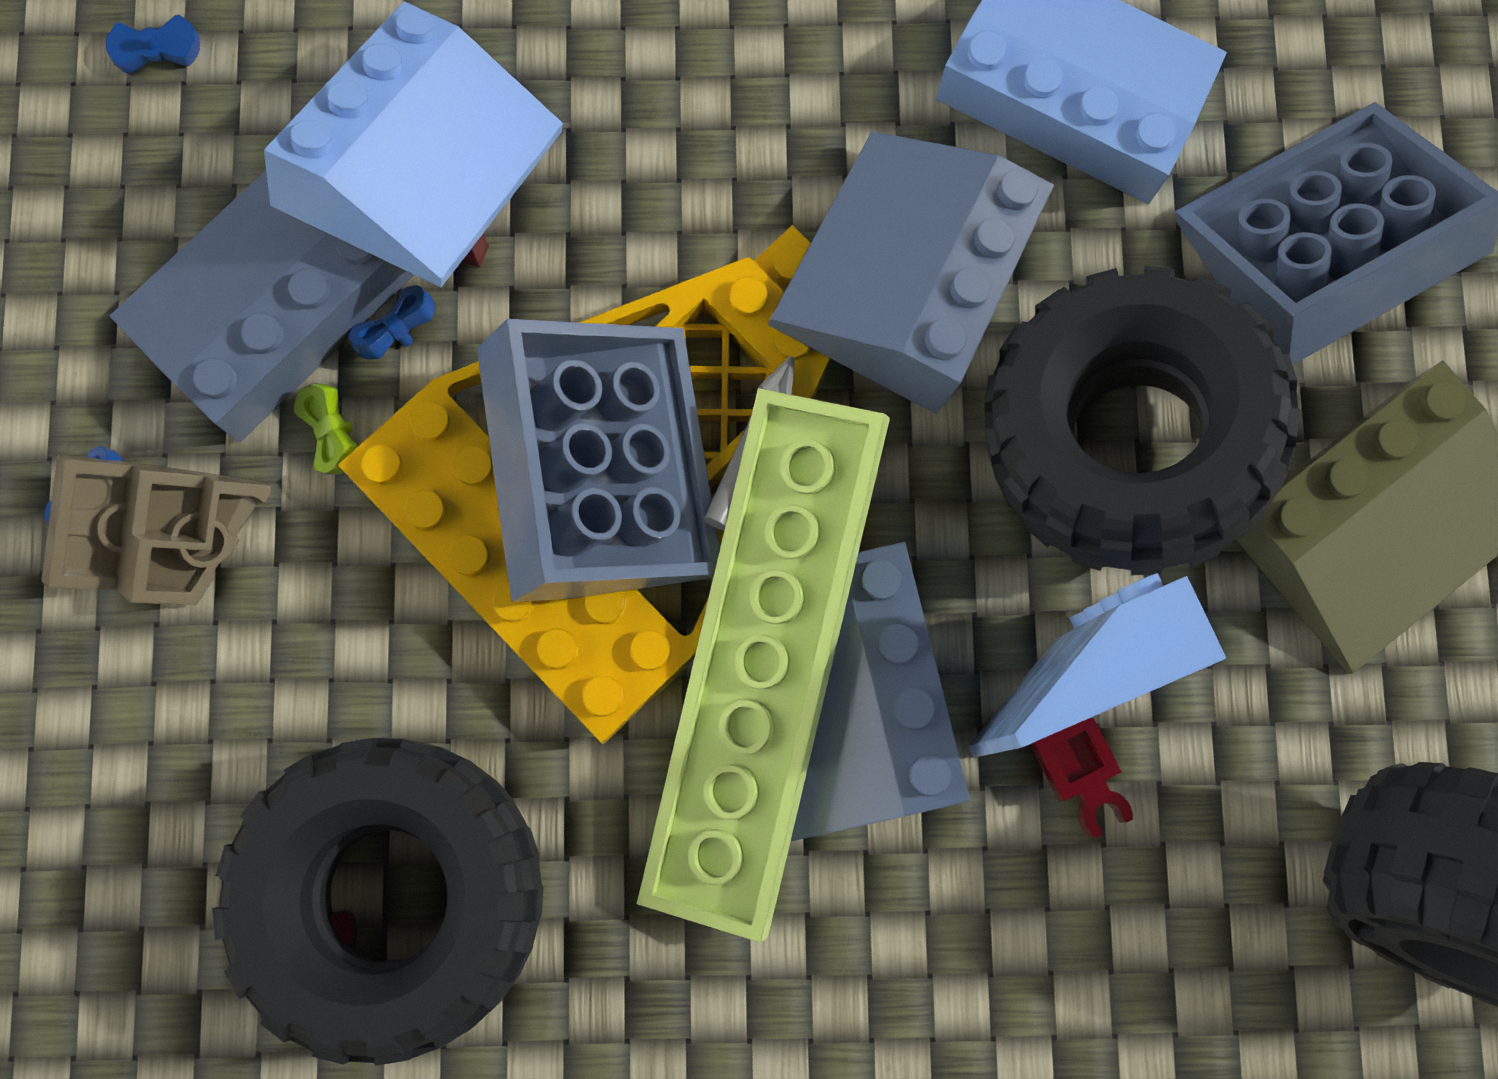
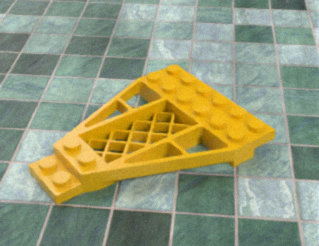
M793 225L754 261L750 257H746L579 322L632 325L670 310L669 314L655 327L683 328L685 342L686 337L722 338V366H690L692 379L722 380L721 409L697 408L699 421L721 422L720 452H704L710 490L722 480L744 432L742 431L727 446L728 422H748L753 409H728V380H765L788 357L792 356L795 360L791 395L814 399L832 362L831 358L768 325L770 318L811 244ZM705 314L714 324L695 323ZM729 338L758 367L729 366ZM479 361L434 378L339 463L338 466L602 744H605L650 699L653 701L694 661L708 599L694 630L688 636L679 634L637 589L573 599L511 602L489 436L453 400L456 393L481 383ZM717 529L719 546L721 547L724 533Z

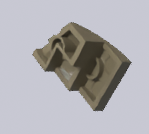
M58 455L42 582L49 588L116 590L131 603L197 605L213 581L216 567L230 556L240 541L237 534L258 503H265L270 496L271 485L260 481L171 467Z

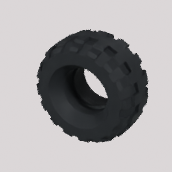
M1145 266L1144 274L1118 276L1117 268L1089 275L1086 277V285L1071 292L1063 287L1035 305V316L1029 322H1022L1019 328L1015 326L999 349L1000 359L994 374L988 377L984 399L985 440L994 477L1009 508L1012 507L1019 516L1026 530L1047 548L1052 545L1070 555L1072 561L1098 571H1101L1102 567L1131 570V576L1161 574L1164 568L1186 563L1193 567L1218 556L1222 548L1238 537L1244 538L1263 518L1283 485L1296 448L1300 417L1297 399L1298 380L1289 353L1282 354L1280 347H1278L1273 339L1274 328L1255 307L1251 308L1248 303L1241 306L1237 305L1230 299L1231 289L1201 275L1195 282L1174 277L1175 269L1156 266ZM1126 386H1150L1170 392L1184 401L1193 410L1201 423V437L1197 447L1189 455L1170 467L1147 473H1128L1106 467L1088 456L1076 441L1075 423L1083 410L1091 402L1109 391Z
M369 738L343 742L327 750L309 754L284 769L285 774L267 790L259 791L240 815L244 820L232 844L224 845L215 875L222 882L219 907L212 908L215 940L222 939L230 964L224 972L238 998L246 997L261 1015L260 1018L262 1020L259 1024L283 1043L291 1040L313 1051L312 1057L342 1065L348 1062L374 1063L375 1066L407 1061L442 1048L471 1030L502 1001L520 976L534 947L537 928L542 916L544 886H542L538 857L540 855L531 828L528 827L513 798L497 780L472 761L445 748L409 739ZM379 831L403 832L423 841L437 857L447 884L446 914L443 924L435 937L414 955L392 961L375 960L362 954L354 947H348L336 933L330 920V914L333 913L331 907V885L340 859L354 842Z
M1418 762L1411 766L1400 763L1378 770L1377 774L1370 777L1365 788L1358 789L1356 795L1350 796L1329 851L1323 882L1329 890L1327 910L1337 927L1344 930L1346 936L1359 945L1368 947L1376 952L1378 956L1391 963L1407 968L1423 978L1448 989L1452 988L1475 997L1479 1001L1498 1007V773L1472 767L1467 769L1448 767L1443 763Z

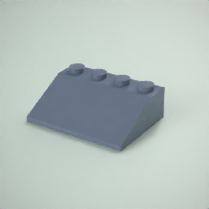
M1374 102L1176 210L1175 220L1215 281L1231 289L1230 299L1239 306L1248 303L1251 308L1255 307L1274 328L1273 339L1278 347H1280L1282 354L1289 353L1292 365L1492 253L1498 234V191Z
M871 131L770 318L768 325L937 414L960 385L1054 184L1000 155Z
M265 170L121 304L110 317L209 419L241 443L349 339V333L354 325L366 322L414 274L270 206L267 173Z
M506 319L477 347L511 602L573 599L713 578L720 546L717 528L710 526L704 521L712 498L683 328Z
M905 542L858 552L791 841L970 801Z

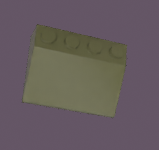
M1443 360L1401 387L1286 478L1263 518L1244 538L1238 537L1236 539L1348 674L1356 672L1498 556V433L1485 407Z

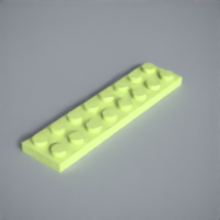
M758 388L639 891L638 905L761 943L768 938L890 417L886 414Z

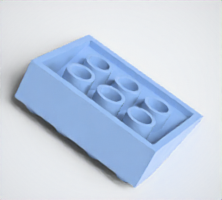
M982 0L945 65L935 100L1149 205L1171 173L1199 117L1227 52L1120 0Z
M404 1L264 149L270 206L442 287L562 133L563 123L460 27Z
M1158 573L1117 590V593L1070 617L1069 620L1074 629L1054 640L968 745L973 758L1022 748L1226 659L1188 577L1185 576L1167 585H1163Z

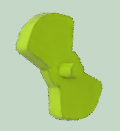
M321 383L305 386L297 393L294 413L312 426L316 436L317 446L314 469L328 475L344 473L338 464L358 446L347 434L352 432V423L344 421L341 414H339L338 390L335 387Z

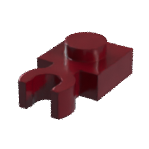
M1093 717L1029 744L1058 801H1066L1077 796L1080 802L1077 818L1081 829L1087 836L1098 838L1103 835L1095 817L1097 809L1103 804H1107L1113 809L1120 823H1127L1133 820V812L1129 802L1121 794L1110 791L1105 781L1122 771Z

